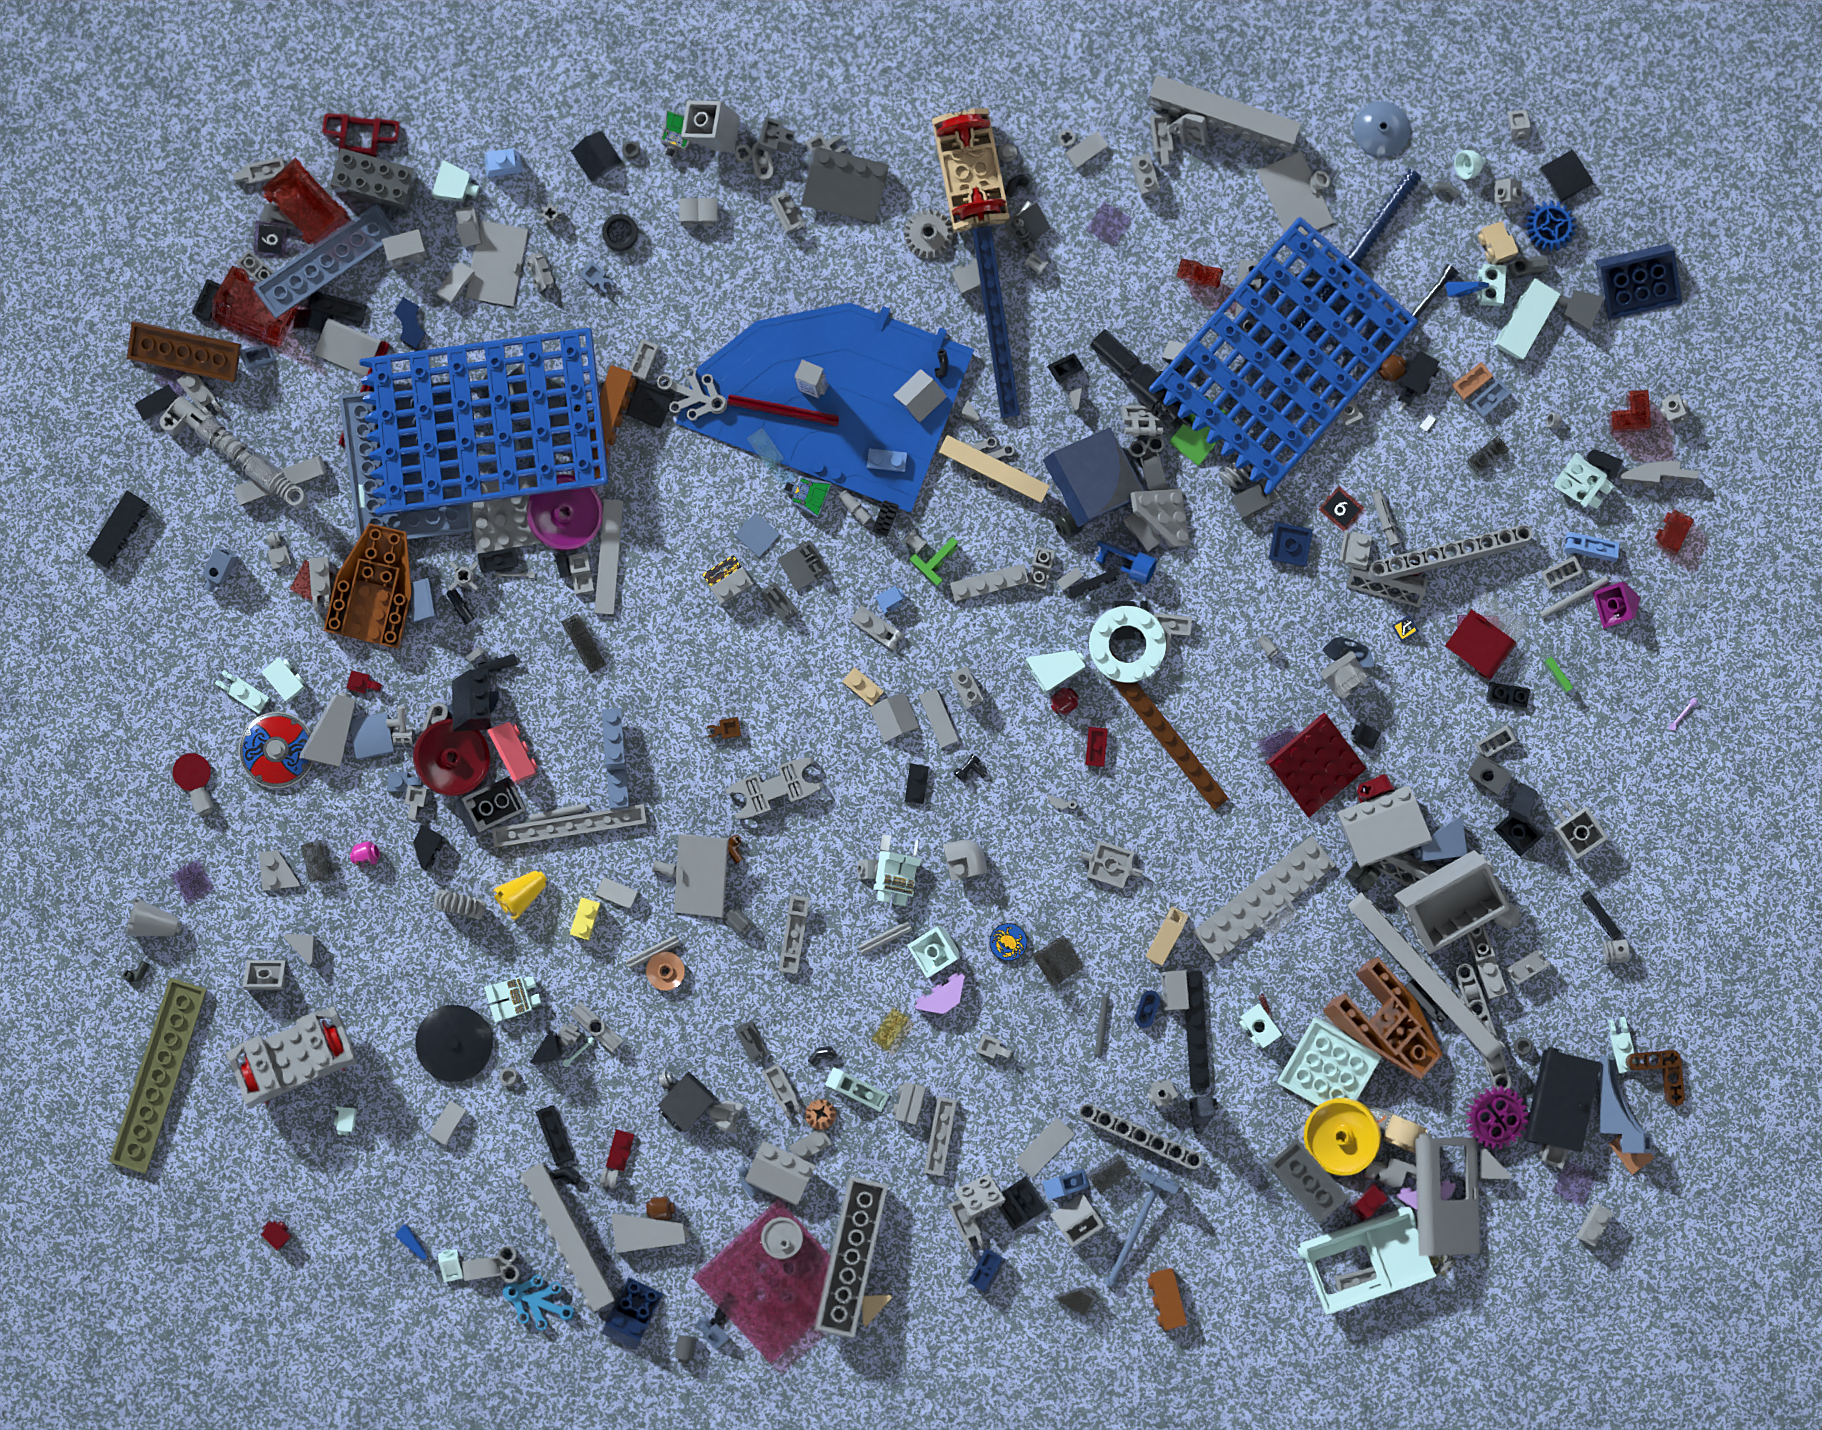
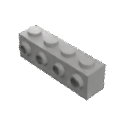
M1239 260L1237 287L1259 261ZM1260 273L1249 285L1256 293L1263 287L1261 286V278H1265ZM1237 302L1235 305V318L1244 309ZM1249 314L1239 327L1247 334L1258 321Z

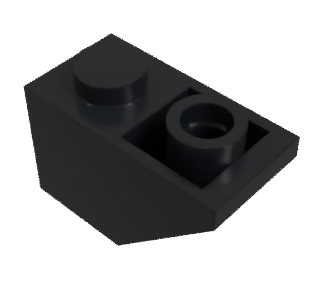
M423 825L419 829L413 844L421 868L427 870V868H432L436 860L434 855L436 851H441L445 841H443L444 836Z

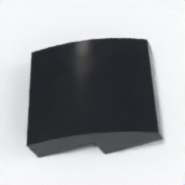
M1573 149L1540 167V171L1549 182L1552 191L1560 202L1593 184L1589 173Z
M1028 1176L1002 1191L1001 1194L1005 1201L1001 1207L998 1206L1013 1231L1048 1208Z

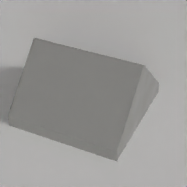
M921 369L893 395L919 423L947 397L938 384Z
M905 692L886 698L869 707L884 743L920 728Z
M247 960L243 990H285L286 961Z

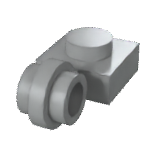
M270 532V535H267L269 545L274 546L275 549L267 552L273 570L291 565L286 545L278 547V544L281 543L278 532Z

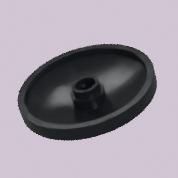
M462 1005L442 1006L428 1014L420 1024L415 1039L416 1054L423 1068L435 1078L447 1082L465 1081L476 1076L487 1065L493 1049L492 1033L485 1019L475 1010Z

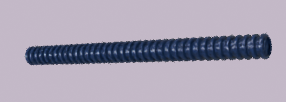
M1412 169L1407 170V174L1403 176L1404 179L1401 178V183H1398L1396 185L1397 188L1393 189L1394 193H1391L1390 198L1386 199L1387 202L1383 203L1384 207L1379 209L1380 212H1377V216L1373 217V221L1369 223L1370 226H1367L1366 231H1363V236H1360V240H1357L1356 245H1353V250H1350L1349 255H1346L1358 267L1360 262H1363V257L1367 256V252L1371 251L1370 247L1373 248V243H1376L1378 241L1377 238L1381 237L1380 233H1383L1384 228L1388 227L1387 224L1391 223L1390 219L1395 217L1394 214H1397V210L1401 209V205L1405 203L1404 200H1407L1408 195H1411V190H1414V186H1417L1418 181H1421V175ZM1344 264L1341 266L1347 274L1352 272ZM1328 283L1325 285L1326 288L1322 289V293L1318 294L1324 303L1335 292ZM1306 313L1304 314L1305 317L1301 318L1302 321L1298 322V326H1295L1300 331L1311 319ZM1282 345L1281 350L1283 351L1287 346ZM1292 352L1289 356L1295 357L1296 354Z

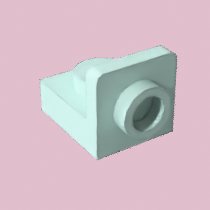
M448 1249L439 1253L438 1259L444 1283L463 1278L457 1249Z

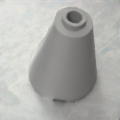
M135 898L134 907L131 910L127 926V936L174 937L175 933L179 934L181 922H178V917L141 899Z

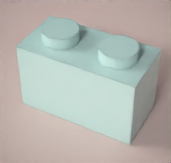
M277 658L262 673L288 703L305 689L302 685L305 681L298 673L296 675L293 674L291 671L293 667L287 659Z

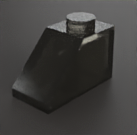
M1086 1286L1085 1289L1079 1287L1055 1294L1053 1299L1088 1317L1098 1296L1095 1295L1097 1291Z

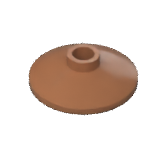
M661 952L654 955L646 967V975L649 982L659 990H672L682 982L685 974L682 960L670 952ZM663 968L669 969L668 975H663Z

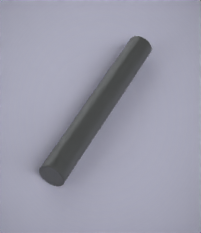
M1105 997L1101 998L1095 1055L1100 1056L1103 1053L1109 998Z

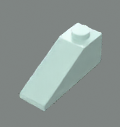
M833 1068L825 1084L880 1112L889 1097V1094L837 1068Z

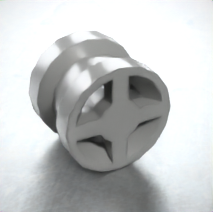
M603 1168L600 1187L610 1186L611 1189H615L619 1171H609L608 1168Z

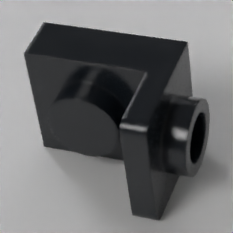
M1361 722L1359 725L1355 724L1351 732L1353 741L1371 750L1374 749L1381 732L1365 725L1364 722Z

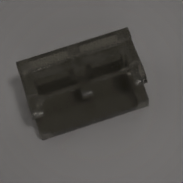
M317 840L301 845L310 883L335 877L326 840Z
M1117 1153L1086 1175L1095 1189L1101 1194L1132 1172L1123 1158Z

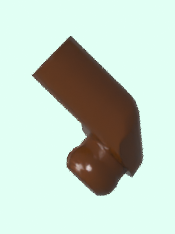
M733 835L728 840L729 855L735 864L743 860V857L738 852L742 841L739 835Z

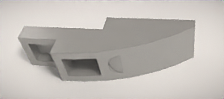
M1661 461L1633 468L1619 476V481H1623L1624 485H1635V482L1642 483L1643 487H1654V484L1657 485L1660 478L1666 482H1673L1674 479H1679L1681 483L1692 484L1693 481L1698 479L1699 471L1680 469V462Z
M1483 924L1467 933L1466 937L1480 980L1490 1001L1508 995V991Z

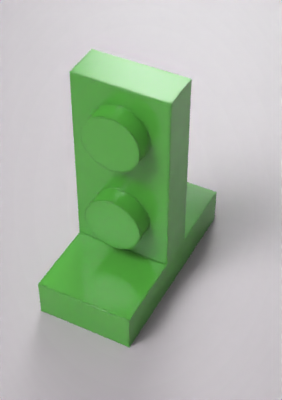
M952 537L927 564L916 554L910 558V562L938 587L942 583V579L933 569L938 570L945 563L943 559L947 555L951 557L958 550L956 547L958 542Z

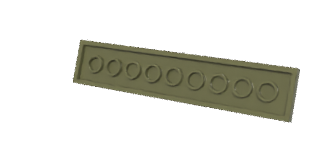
M169 978L109 1160L110 1163L147 1174L207 992L206 988Z

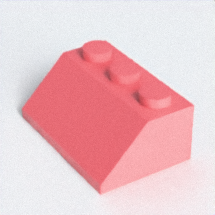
M509 721L487 730L516 784L537 774L535 770L538 766L533 758L529 759L527 755L529 749L525 741L521 742L518 735L521 733L516 724L512 725Z

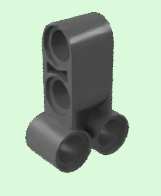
M1158 435L1152 436L1146 445L1140 440H1135L1128 449L1129 455L1140 461L1145 483L1148 486L1147 491L1168 490L1159 453L1164 449L1165 442ZM1157 440L1160 442L1161 448L1155 450L1151 447L1150 443ZM1139 445L1142 448V453L1134 454L1132 447Z

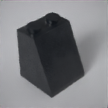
M688 1071L657 1105L660 1108L658 1112L665 1119L670 1117L674 1121L672 1125L679 1132L682 1130L687 1132L718 1098Z

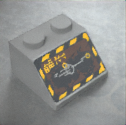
M734 554L701 574L721 606L753 587L752 581Z

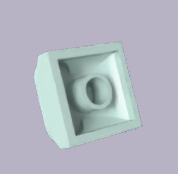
M940 925L907 945L926 978H929L960 958L959 951L950 935Z

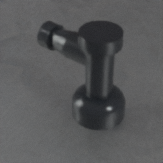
M974 754L969 756L970 759L962 768H956L953 771L954 775L962 782L967 780V773L971 768L982 778L988 774L978 764L980 759Z

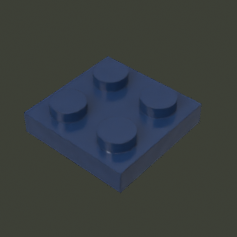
M1275 522L1268 560L1306 567L1313 529Z

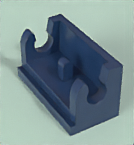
M986 1248L968 1283L988 1293L1006 1259Z

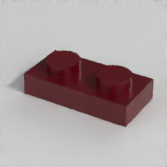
M1088 727L1085 765L1104 767L1108 728Z
M616 1129L605 1167L625 1171L635 1134Z

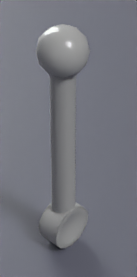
M496 571L495 576L497 578L515 576L533 579L535 573L533 571L528 573Z

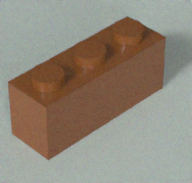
M1173 1268L1149 1273L1150 1277L1147 1278L1149 1289L1154 1290L1155 1296L1152 1297L1154 1308L1159 1309L1160 1315L1157 1316L1159 1327L1169 1330L1188 1325Z

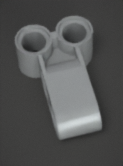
M508 1245L500 1249L498 1256L462 1261L464 1281L500 1275L508 1283L517 1281L521 1272L517 1266L512 1264L517 1259V1249ZM506 1249H510L513 1252V1257L510 1260L504 1258L503 1253ZM509 1268L514 1269L516 1272L514 1279H509L506 1275V1271Z

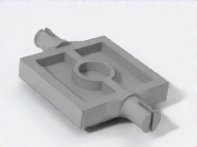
M1098 840L1092 854L1080 851L1081 855L1078 857L1089 861V870L1086 877L1122 889L1129 875L1141 878L1143 870L1132 867L1134 851Z

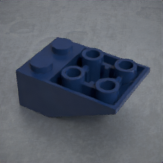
M628 1277L604 1324L601 1334L636 1350L663 1293Z

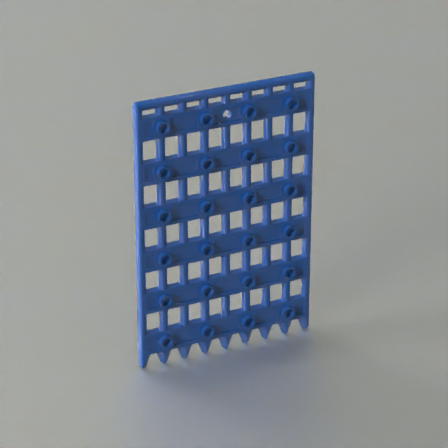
M1298 217L1149 387V391L1155 393L1165 388L1167 393L1163 404L1169 406L1176 401L1182 403L1178 412V418L1183 419L1193 413L1196 416L1192 426L1193 431H1198L1208 426L1210 431L1206 439L1207 443L1212 444L1220 439L1224 440L1221 455L1226 457L1236 451L1239 454L1235 464L1236 469H1242L1251 464L1253 470L1250 475V481L1255 482L1266 477L1268 481L1264 493L1269 495L1381 367V364L1418 324V320L1306 220ZM1300 226L1309 233L1307 237L1298 230ZM1314 239L1323 246L1321 250L1312 243ZM1285 245L1292 254L1281 265L1273 257ZM1328 252L1337 258L1335 262L1326 255ZM1299 258L1307 266L1295 277L1288 269ZM1343 264L1352 271L1350 274H1347L1341 268ZM1313 270L1321 279L1309 290L1302 282ZM1260 273L1268 281L1256 293L1249 285ZM1357 277L1366 284L1364 287L1355 281ZM1346 282L1348 288H1343L1342 283ZM1328 283L1335 292L1324 303L1316 295ZM1275 286L1282 294L1271 306L1263 298ZM1371 290L1380 296L1378 300L1369 293ZM1342 296L1349 302V305L1338 315L1331 307ZM1287 299H1290L1296 307L1285 318L1278 312V309ZM1236 301L1244 309L1232 321L1224 313ZM1386 302L1395 309L1393 312L1384 306ZM1356 308L1364 316L1352 328L1345 320ZM1303 311L1311 319L1300 331L1292 322ZM1250 314L1258 322L1246 334L1239 325ZM1400 314L1409 321L1407 325L1398 319ZM1371 321L1378 329L1367 341L1359 333ZM1318 324L1325 332L1314 344L1306 335ZM1265 327L1272 335L1260 346L1253 338ZM1211 329L1219 337L1207 349L1200 341ZM1385 334L1392 342L1381 353L1374 347V344ZM1332 336L1340 344L1328 356L1320 348ZM1279 339L1287 347L1275 359L1267 351ZM1226 342L1233 351L1222 362L1214 354ZM1346 349L1354 357L1343 369L1335 360ZM1293 352L1301 360L1291 371H1288L1282 363ZM1240 355L1247 361V364L1236 375L1228 367ZM1187 358L1194 366L1182 377L1175 369ZM1361 362L1368 370L1357 382L1349 373ZM1308 365L1315 373L1303 384L1296 376ZM1254 367L1262 375L1250 387L1243 379ZM1201 370L1209 378L1197 390L1189 382ZM1322 377L1330 385L1318 397L1310 389ZM1269 380L1276 386V389L1265 400L1257 392ZM1216 383L1223 391L1211 403L1204 394ZM1337 390L1344 398L1332 409L1325 401ZM1281 393H1284L1290 399V402L1281 412H1278L1272 404ZM1230 396L1237 404L1226 416L1218 407ZM1297 405L1305 413L1293 425L1286 417ZM1244 408L1252 416L1240 428L1232 420ZM1312 418L1319 424V427L1308 438L1300 430ZM1259 421L1266 429L1255 441L1247 432ZM1271 434H1274L1280 442L1269 454L1261 445ZM1287 446L1295 454L1283 466L1276 460V457Z
M591 328L384 355L359 360L361 366L372 368L373 373L363 377L361 383L372 386L375 390L363 398V402L376 405L377 409L366 415L365 420L378 424L379 428L367 435L369 441L380 443V448L370 452L368 455L370 459L382 462V466L370 474L372 478L384 480V485L375 489L372 493L375 497L386 499V504L375 509V514L378 516L595 487L609 483ZM580 336H585L586 347H581ZM560 339L561 350L543 353L542 341ZM522 344V356L506 358V346ZM485 349L486 361L468 363L467 352ZM587 354L588 366H583L582 355ZM447 355L448 366L430 367V357ZM562 358L563 369L545 371L544 360ZM410 361L411 371L393 373L392 362ZM524 363L525 374L508 376L507 365ZM487 368L488 379L470 382L469 370ZM449 373V385L433 387L432 375ZM585 373H589L590 384L585 385ZM564 376L565 388L547 390L546 379ZM411 378L412 390L395 392L394 381ZM527 383V393L510 395L509 384ZM489 387L490 398L472 400L471 389ZM451 392L452 403L434 404L433 394ZM586 392H591L592 403L587 404ZM566 395V407L549 408V397ZM413 397L414 408L397 410L396 399ZM528 400L529 412L512 414V402ZM491 405L492 417L474 419L473 408ZM576 406H581L579 412L574 410ZM453 411L454 422L436 423L435 413ZM588 411L594 412L595 422H589ZM568 414L569 425L551 426L550 416ZM416 417V427L399 429L398 418ZM531 420L532 430L514 432L513 421ZM493 424L494 435L476 438L475 426ZM455 429L456 441L438 442V431ZM590 430H596V441H591ZM570 433L571 444L554 446L553 435ZM417 434L418 446L401 448V436ZM533 438L534 449L516 451L515 440ZM495 443L496 454L478 456L477 445ZM457 448L458 459L440 461L439 450ZM593 448H598L599 459L597 460L593 459ZM572 451L574 463L556 465V453ZM419 453V465L403 467L402 455ZM535 457L536 468L518 470L517 459ZM497 462L498 473L480 475L479 464ZM459 467L460 478L442 479L441 469ZM594 467H600L601 478L596 479ZM575 471V482L558 484L557 472ZM421 472L422 483L405 485L404 474ZM537 475L538 487L520 489V477ZM499 480L500 492L482 494L481 483ZM461 486L462 497L444 498L443 488ZM423 491L424 502L407 504L406 493Z

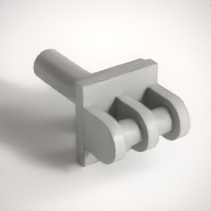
M398 706V719H386V727H396L393 728V745H396V743H401L402 745L410 743V745H413V727H406L405 706Z

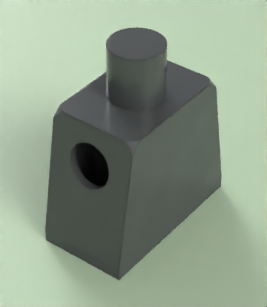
M1574 290L1570 298L1560 294L1555 304L1565 308L1562 316L1564 319L1589 333L1605 297Z

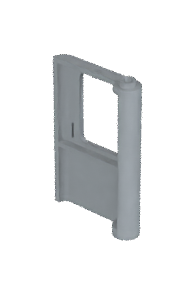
M1419 1134V1138H1415L1419 1256L1480 1254L1476 1138H1431V1134ZM1440 1146H1464L1466 1198L1464 1200L1441 1199Z

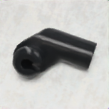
M940 349L937 351L940 368L934 369L936 378H944L947 375L949 365L946 350Z
M830 1046L818 1047L808 1059V1062L816 1066L821 1058L832 1060L836 1057V1051Z
M572 1167L553 1170L555 1179L566 1177L571 1181L572 1185H578L581 1182L580 1173Z

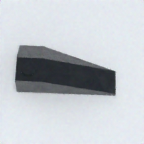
M1212 1095L1188 1098L1194 1137L1200 1136L1215 1115V1110H1218L1217 1099L1213 1098Z

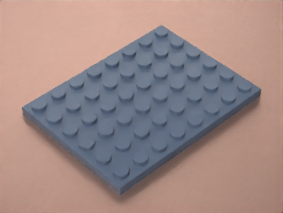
M450 381L432 383L433 387L449 385ZM412 386L395 388V392L412 390ZM374 391L339 395L357 539L359 540L369 523L407 532V540L473 532L469 503L379 516L375 514V509L386 504V499L375 497L372 494L375 489L384 485V480L372 478L370 475L372 471L382 466L381 461L370 459L368 456L370 452L380 448V443L367 439L369 433L379 429L378 424L365 420L366 415L377 410L376 405L363 402V398ZM451 392L433 394L435 405L452 403ZM413 397L396 399L397 410L414 408ZM453 411L435 413L437 424L454 422ZM416 417L398 418L399 429L416 427ZM455 429L438 431L439 443L456 441ZM417 434L401 436V448L418 446ZM457 448L439 450L440 461L458 459ZM419 453L402 455L403 467L419 465ZM459 467L441 469L443 480L460 478ZM421 472L404 474L405 485L422 483ZM358 485H362L364 491V508H359ZM461 486L443 488L445 499L462 497ZM423 491L406 493L407 504L424 502Z

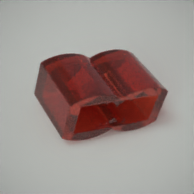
M1675 509L1671 513L1667 512L1663 519V522L1666 523L1664 528H1659L1654 537L1657 540L1655 545L1676 555L1694 519Z

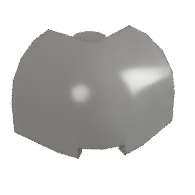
M959 840L943 844L951 881L989 874L985 854L976 842Z

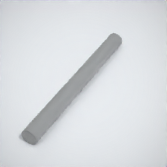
M1607 577L1599 579L1539 613L1540 617L1543 620L1609 583Z

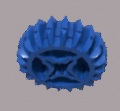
M1550 200L1549 206L1545 201L1542 202V207L1537 204L1535 206L1536 211L1531 209L1530 214L1532 216H1527L1526 218L1527 221L1531 222L1525 224V228L1530 229L1526 232V235H1533L1529 241L1533 242L1536 239L1537 242L1534 246L1538 247L1539 244H1542V251L1545 250L1546 246H1548L1549 252L1553 251V246L1556 251H1559L1560 245L1563 248L1567 247L1566 242L1571 243L1573 240L1570 236L1576 235L1573 229H1576L1577 225L1571 224L1576 220V217L1570 218L1569 216H1571L1573 211L1566 212L1567 205L1560 208L1561 202L1559 201L1556 206H1554L1553 200ZM1550 212L1559 214L1563 219H1555ZM1544 213L1545 223L1536 227L1538 216ZM1549 222L1556 225L1553 230H1551V227H1546ZM1566 225L1565 235L1558 239V228ZM1539 233H1547L1552 240L1545 239Z

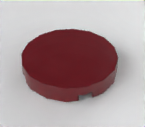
M187 753L176 760L173 766V778L180 788L193 791L208 784L211 778V767L203 756L196 753Z

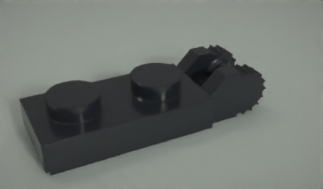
M1114 568L1070 588L1069 594L1075 598L1083 595L1085 589H1088L1090 592L1099 588V583L1104 581L1106 584L1117 580L1116 576L1120 575L1119 571Z

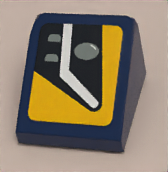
M1410 615L1392 625L1401 642L1419 632Z

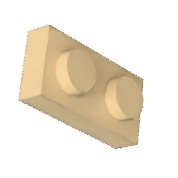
M855 667L842 681L870 706H873L884 692Z

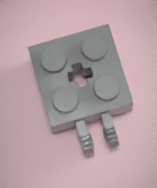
M1566 801L1564 802V807L1571 817L1566 819L1559 808H1555L1554 812L1561 823L1552 830L1573 861L1607 840L1608 836L1587 807L1576 812L1571 804ZM1577 829L1579 831L1583 830L1582 839L1577 837Z

